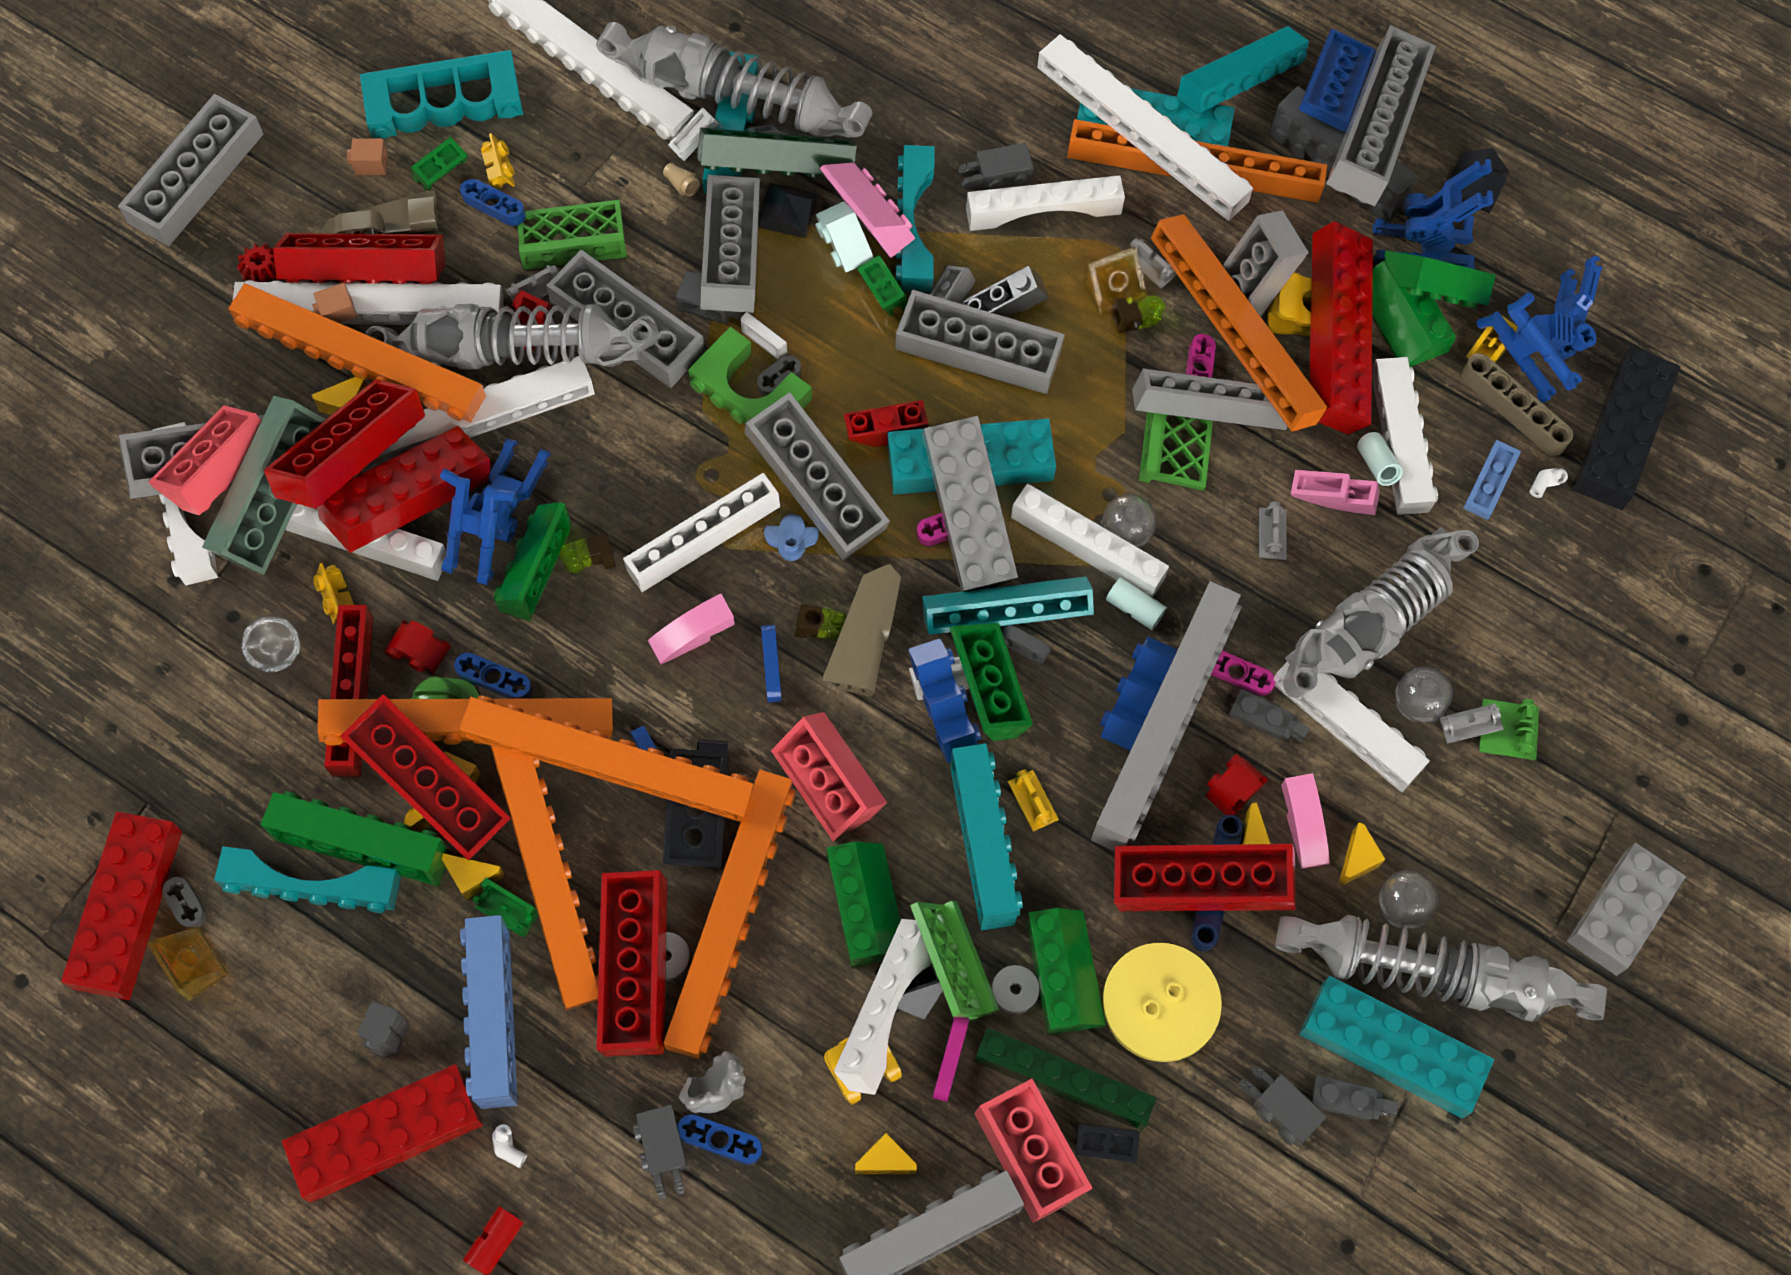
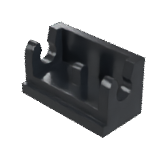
M1077 1122V1137L1074 1144L1075 1155L1137 1163L1140 1136L1138 1130Z

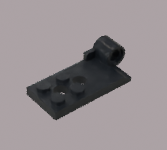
M698 739L697 750L670 749V758L675 759L677 756L691 760L692 765L701 768L704 765L713 766L720 769L721 774L727 775V741ZM666 799L662 865L721 868L724 817L703 811L700 816H692L688 812L687 805ZM696 829L700 832L702 839L698 845H690L686 841L685 836L688 830Z

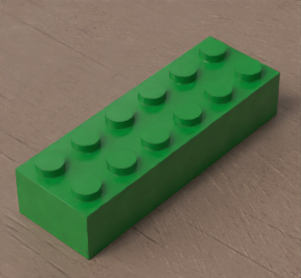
M285 791L284 794L273 792L260 824L274 841L362 866L368 865L396 869L401 877L439 887L446 869L442 861L443 853L451 855L441 838H439L440 835L435 832L423 830L422 833L412 831V827L404 823L395 822L394 825L384 823V819L368 814L365 818L356 815L354 810L346 807H339V810L329 807V804L318 799H312L311 802L301 800V796L289 791Z

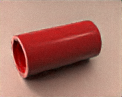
M498 1206L483 1228L484 1232L481 1236L477 1237L462 1260L483 1275H490L524 1222Z

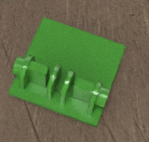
M1482 699V707L1496 703V707L1500 710V719L1504 730L1481 735L1479 752L1536 761L1539 707L1534 705V700L1524 699L1522 704Z

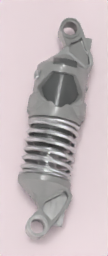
M1440 527L1432 535L1421 537L1408 546L1407 552L1399 561L1395 562L1391 568H1387L1384 574H1380L1377 580H1373L1370 586H1366L1364 590L1353 593L1336 607L1335 613L1328 619L1319 621L1316 629L1309 630L1299 638L1295 650L1285 657L1286 661L1290 664L1283 682L1285 692L1293 698L1304 696L1317 686L1318 673H1331L1349 679L1356 677L1364 669L1369 670L1373 666L1374 660L1387 655L1399 644V638L1406 631H1409L1413 625H1416L1434 607H1437L1453 592V583L1450 575L1451 561H1461L1474 553L1479 546L1477 536L1469 530L1447 533ZM1396 573L1401 575L1402 580L1396 576ZM1389 579H1392L1395 584H1391ZM1420 597L1422 602L1418 601L1417 598ZM1297 677L1303 681L1304 687L1298 684Z

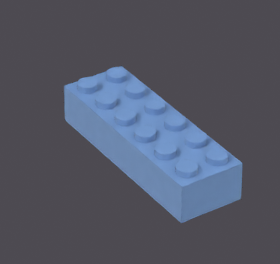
M501 915L465 919V928L460 930L462 947L466 946V957L461 960L462 974L467 976V987H463L464 1006L468 1005L469 1017H464V1032L466 1036L469 1035L470 1047L465 1048L466 1066L471 1068V1077L466 1078L467 1096H471L472 1101L481 1109L518 1106L510 929Z

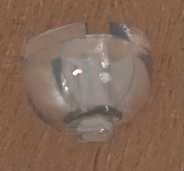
M1122 494L1114 498L1105 508L1101 525L1106 530L1140 548L1153 537L1157 517L1151 503L1142 496Z
M275 614L262 615L253 619L246 626L242 635V652L247 662L264 672H278L289 667L300 650V638L295 626L286 618Z
M1429 666L1415 667L1402 676L1395 688L1397 708L1402 715L1414 722L1428 721V723H1433L1440 719V717H1443L1451 706L1453 697L1451 682L1437 668Z
M1403 870L1391 875L1382 884L1378 894L1383 917L1392 925L1401 929L1424 926L1435 915L1439 904L1438 891L1434 882L1425 874L1416 870Z

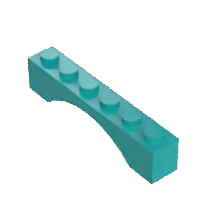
M904 145L903 155H898V171H902V177H898L897 192L902 193V199H897V207L900 210L897 214H904L913 226L909 230L915 237L912 242L896 254V259H901V265H896V281H901L903 292H912V290L932 292L934 256L928 251L918 235L913 212L923 192L933 183L935 146Z
M223 846L214 881L222 887V891L231 894H240L242 890L250 891L251 895L261 898H268L269 894L280 895L281 899L291 902H297L298 898L309 899V902L315 905L324 906L327 905V902L338 903L339 907L345 909H355L356 906L367 907L368 911L384 913L385 909L394 911L401 876L396 869L367 865L354 873L336 879L323 881L300 880L285 876L271 869L252 850Z

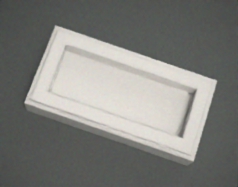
M701 108L668 145L685 161L698 147L700 127L715 129L719 123L704 108Z
M748 312L741 317L742 333L777 360L787 356L786 341Z

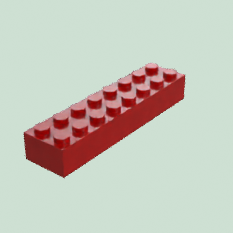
M1333 221L1312 234L1309 383L1327 406L1318 423L1350 435L1371 425L1373 239Z

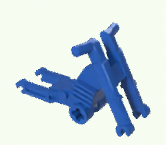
M1486 159L1484 165H1480L1478 161L1474 162L1473 165L1446 181L1442 190L1431 198L1422 193L1406 196L1404 199V214L1410 217V219L1405 224L1387 223L1384 219H1376L1375 224L1372 225L1373 235L1406 237L1410 241L1419 242L1422 254L1406 252L1407 254L1428 257L1475 269L1473 255L1449 253V251L1455 247V244H1469L1474 241L1472 235L1474 216L1472 214L1483 207L1492 205L1494 202L1493 192L1490 190L1487 191V196L1476 193L1464 202H1462L1461 193L1463 188L1492 171L1491 160ZM1464 220L1462 230L1454 229V221L1459 223ZM1385 250L1376 251V255L1373 256L1374 266L1386 260L1384 256Z
M1593 256L1586 260L1580 291L1575 295L1578 281L1576 279L1572 280L1570 277L1575 274V271L1569 269L1561 274V284L1554 314L1536 315L1531 318L1525 308L1535 298L1532 293L1527 292L1519 300L1509 304L1507 307L1508 314L1518 326L1516 332L1512 327L1510 328L1499 312L1477 320V326L1480 329L1491 326L1499 335V340L1521 368L1520 370L1525 373L1537 389V397L1541 403L1551 400V396L1556 394V390L1536 366L1534 359L1530 358V354L1539 351L1543 356L1544 362L1549 364L1566 390L1570 391L1576 388L1578 383L1582 382L1581 376L1576 372L1572 373L1563 360L1575 355L1577 351H1583L1596 343V333L1590 325L1585 324L1589 307L1594 302L1600 273L1603 269L1602 266H1596L1595 262L1600 260L1598 256Z
M507 438L488 476L489 485L484 488L482 494L475 492L470 501L468 497L470 479L462 478L446 468L442 470L440 478L456 487L455 496L452 497L449 531L447 533V551L442 563V571L452 574L453 568H457L462 531H465L482 539L477 582L488 585L489 580H492L494 570L491 569L495 539L507 543L512 541L517 529V519L512 518V515L520 501L530 498L541 474L548 465L546 461L550 457L551 452L543 449L538 452L537 458L524 482L505 477L503 474L514 456L513 448L517 446V441Z

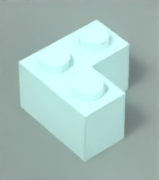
M844 201L816 214L818 223L815 224L820 237L824 238L827 244L831 243L834 251L830 254L836 267L841 266L845 272H848L874 259L855 212Z

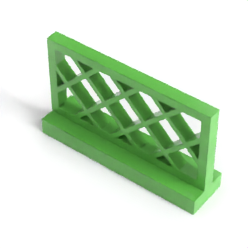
M620 200L525 211V220L535 219L538 222L532 228L526 226L523 222L518 225L519 254L523 270L544 268L547 265H567L580 250H583L597 261L627 257ZM606 210H616L609 219L601 215ZM581 213L590 215L583 222L575 218ZM561 216L564 219L558 225L550 221L553 217ZM596 219L604 223L598 230L589 226ZM570 222L578 226L572 233L564 230ZM544 225L552 229L546 236L538 233ZM610 227L618 231V233L603 234ZM584 230L592 234L587 237H578ZM558 233L565 237L562 240L552 241ZM531 237H534L540 241L537 243L525 244Z
M1147 412L1139 481L1149 483L1151 480H1157L1203 491L1206 488L1213 421L1199 419L1205 427V431L1198 435L1190 425L1197 418L1186 420L1185 417L1176 416L1181 424L1172 429L1166 421L1167 414ZM1182 428H1185L1193 438L1185 444L1176 434ZM1168 437H1171L1179 447L1171 453L1163 445V441ZM1195 442L1202 450V455L1196 459L1187 448ZM1181 451L1190 462L1182 468L1173 458L1174 455ZM1167 460L1176 472L1171 475L1160 473L1161 464ZM1193 466L1200 475L1199 481L1191 480L1184 471Z
M952 900L944 905L916 902L910 905L952 1016L968 1017L970 1022H975L998 1011L999 1007L957 901Z

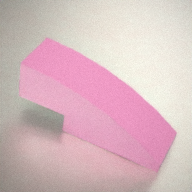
M1295 470L1291 489V496L1323 507L1367 515H1376L1380 494L1377 481L1350 479V475L1344 473Z
M719 594L672 621L652 636L648 642L660 665L711 641L710 636L735 625L734 616L722 594Z
M1311 773L1285 778L1281 787L1288 809L1286 816L1301 870L1328 865L1330 859L1326 829L1314 775Z

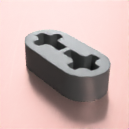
M791 355L784 356L763 371L757 379L759 394L763 397L769 395L791 373L790 370L785 372V366L789 368L794 366V372L792 373L800 378L801 363L799 359ZM774 381V387H765L764 382L772 383Z
M1005 625L1002 629V634L1008 648L1036 663H1044L1051 651L1044 642L1013 625Z
M173 877L166 881L162 893L177 921L189 930L200 928L206 921L207 914L192 886L181 877ZM175 886L183 888L181 889V894L184 899L181 901L175 895H172L175 893L173 889ZM187 906L196 912L194 914L196 919L193 921L187 918L188 913L185 909Z

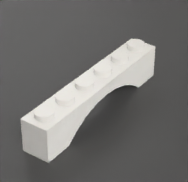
M1119 175L968 192L966 212L969 229L974 231L996 228L1019 217L1047 211H1076L1095 217L1119 215L1122 213L1125 196L1121 176Z
M182 422V423H178V424H174V425H170V426H165V427H161V428H157V429H153V430L173 428V427H181V426H187V425H186L185 422ZM160 494V500L166 506V512H163V520L166 528L170 529L171 536L167 537V543L171 553L174 552L175 560L171 561V566L175 577H180L185 585L219 578L214 553L202 548L205 540L196 535L189 527L184 510L163 494Z
M901 919L834 1070L849 1091L875 1095L886 1070L889 1033L899 1001L911 981L932 963L916 920Z

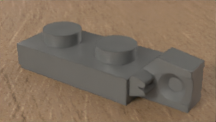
M1243 689L1240 690L1228 715L1277 740L1281 738L1288 740L1291 737L1303 742L1309 731V727L1298 722V717L1291 712Z
M1316 1076L1314 1079L1311 1102L1318 1109L1369 1121L1371 1119L1378 1120L1380 1114L1393 1117V1115L1397 1114L1398 1102L1382 1099L1383 1092L1376 1091V1089L1322 1076Z

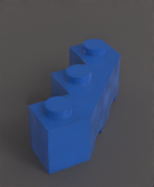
M1147 637L1143 645L1137 644L1132 655V659L1136 660L1128 678L1122 676L1116 692L1120 693L1117 703L1112 712L1106 710L1101 720L1100 726L1104 727L1101 738L1131 751L1177 653V649L1150 637Z
M939 638L910 648L908 651L916 680H919L923 693L922 698L926 710L936 730L935 736L946 762L949 763L951 762L953 748L978 745L977 741L981 740V735L976 723L971 725L966 715L964 703L968 701L966 691L963 685L958 687L953 677L951 665L955 664L953 653L950 647L945 649Z

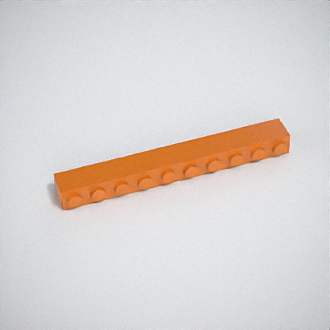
M1074 119L1067 158L1171 176L1109 125ZM1195 141L1200 146L1207 148L1211 155L1220 162L1226 163L1230 170L1240 178L1246 179L1250 186L1253 187L1254 192L1318 203L1325 185L1328 164Z
M1185 214L1159 220L1151 236L1152 241L1291 432L1317 425L1327 409L1326 404Z
M246 283L243 284L228 308L234 318V323L243 329H254L266 339L275 338L287 348L303 350L309 357L316 360L319 358L326 360L332 367L342 370V368L347 369L359 379L365 380L368 378L372 381L377 379L415 388L420 401L427 408L434 411L440 409L454 420L461 421L463 419L471 423L486 398L482 384Z
M478 696L477 699L470 697L459 729L461 737L739 822L742 821L754 785L748 782V778L745 776L731 774L730 777L721 774L720 769L713 766L704 765L701 768L692 765V761L684 757L677 756L675 759L665 757V753L658 749L648 748L646 751L636 748V744L628 740L620 739L619 742L610 740L607 734L599 731H591V734L581 731L578 725L570 722H563V725L551 722L552 718L544 714L535 713L534 716L525 714L522 708L515 705L507 704L506 707L496 705L495 700L485 696Z
M612 698L493 699L495 704L499 706L515 705L522 708L525 714L532 716L535 713L544 714L552 718L551 722L563 725V722H570L578 725L581 731L590 734L591 731H599L607 734L608 739L611 740ZM318 699L317 733L319 742H324L326 745L331 746L340 745L342 742H345L340 735L377 699ZM390 699L432 741H443L449 745L459 744L461 741H473L475 744H484L459 735V729L470 699Z
M491 746L564 1009L566 1011L598 1001L599 975H594L591 965L596 963L592 946L586 947L583 936L588 935L584 918L578 919L575 907L580 906L576 889L570 890L567 879L572 878L568 861L562 862L559 851L564 850L560 833L554 834L551 823L556 822L554 811L551 805L546 807L543 797L548 795L544 778L538 779L535 769L540 767L539 760Z
M759 769L745 815L740 823L663 1043L666 1050L700 1060L702 1052L707 1054L712 1041V1036L708 1035L711 1025H717L722 1008L718 1007L721 996H727L731 985V979H728L731 968L736 969L741 952L737 951L740 941H746L750 930V924L747 923L749 914H755L760 897L756 896L759 885L764 887L769 870L765 868L768 859H774L778 843L774 841L778 832L783 833L787 821V816H784L786 806H792L796 795L792 779Z

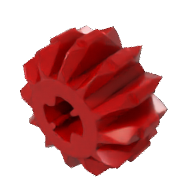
M254 243L252 249L245 247V254L238 255L240 263L237 264V269L242 274L241 276L244 281H277L273 248H270L267 243H264L261 247Z

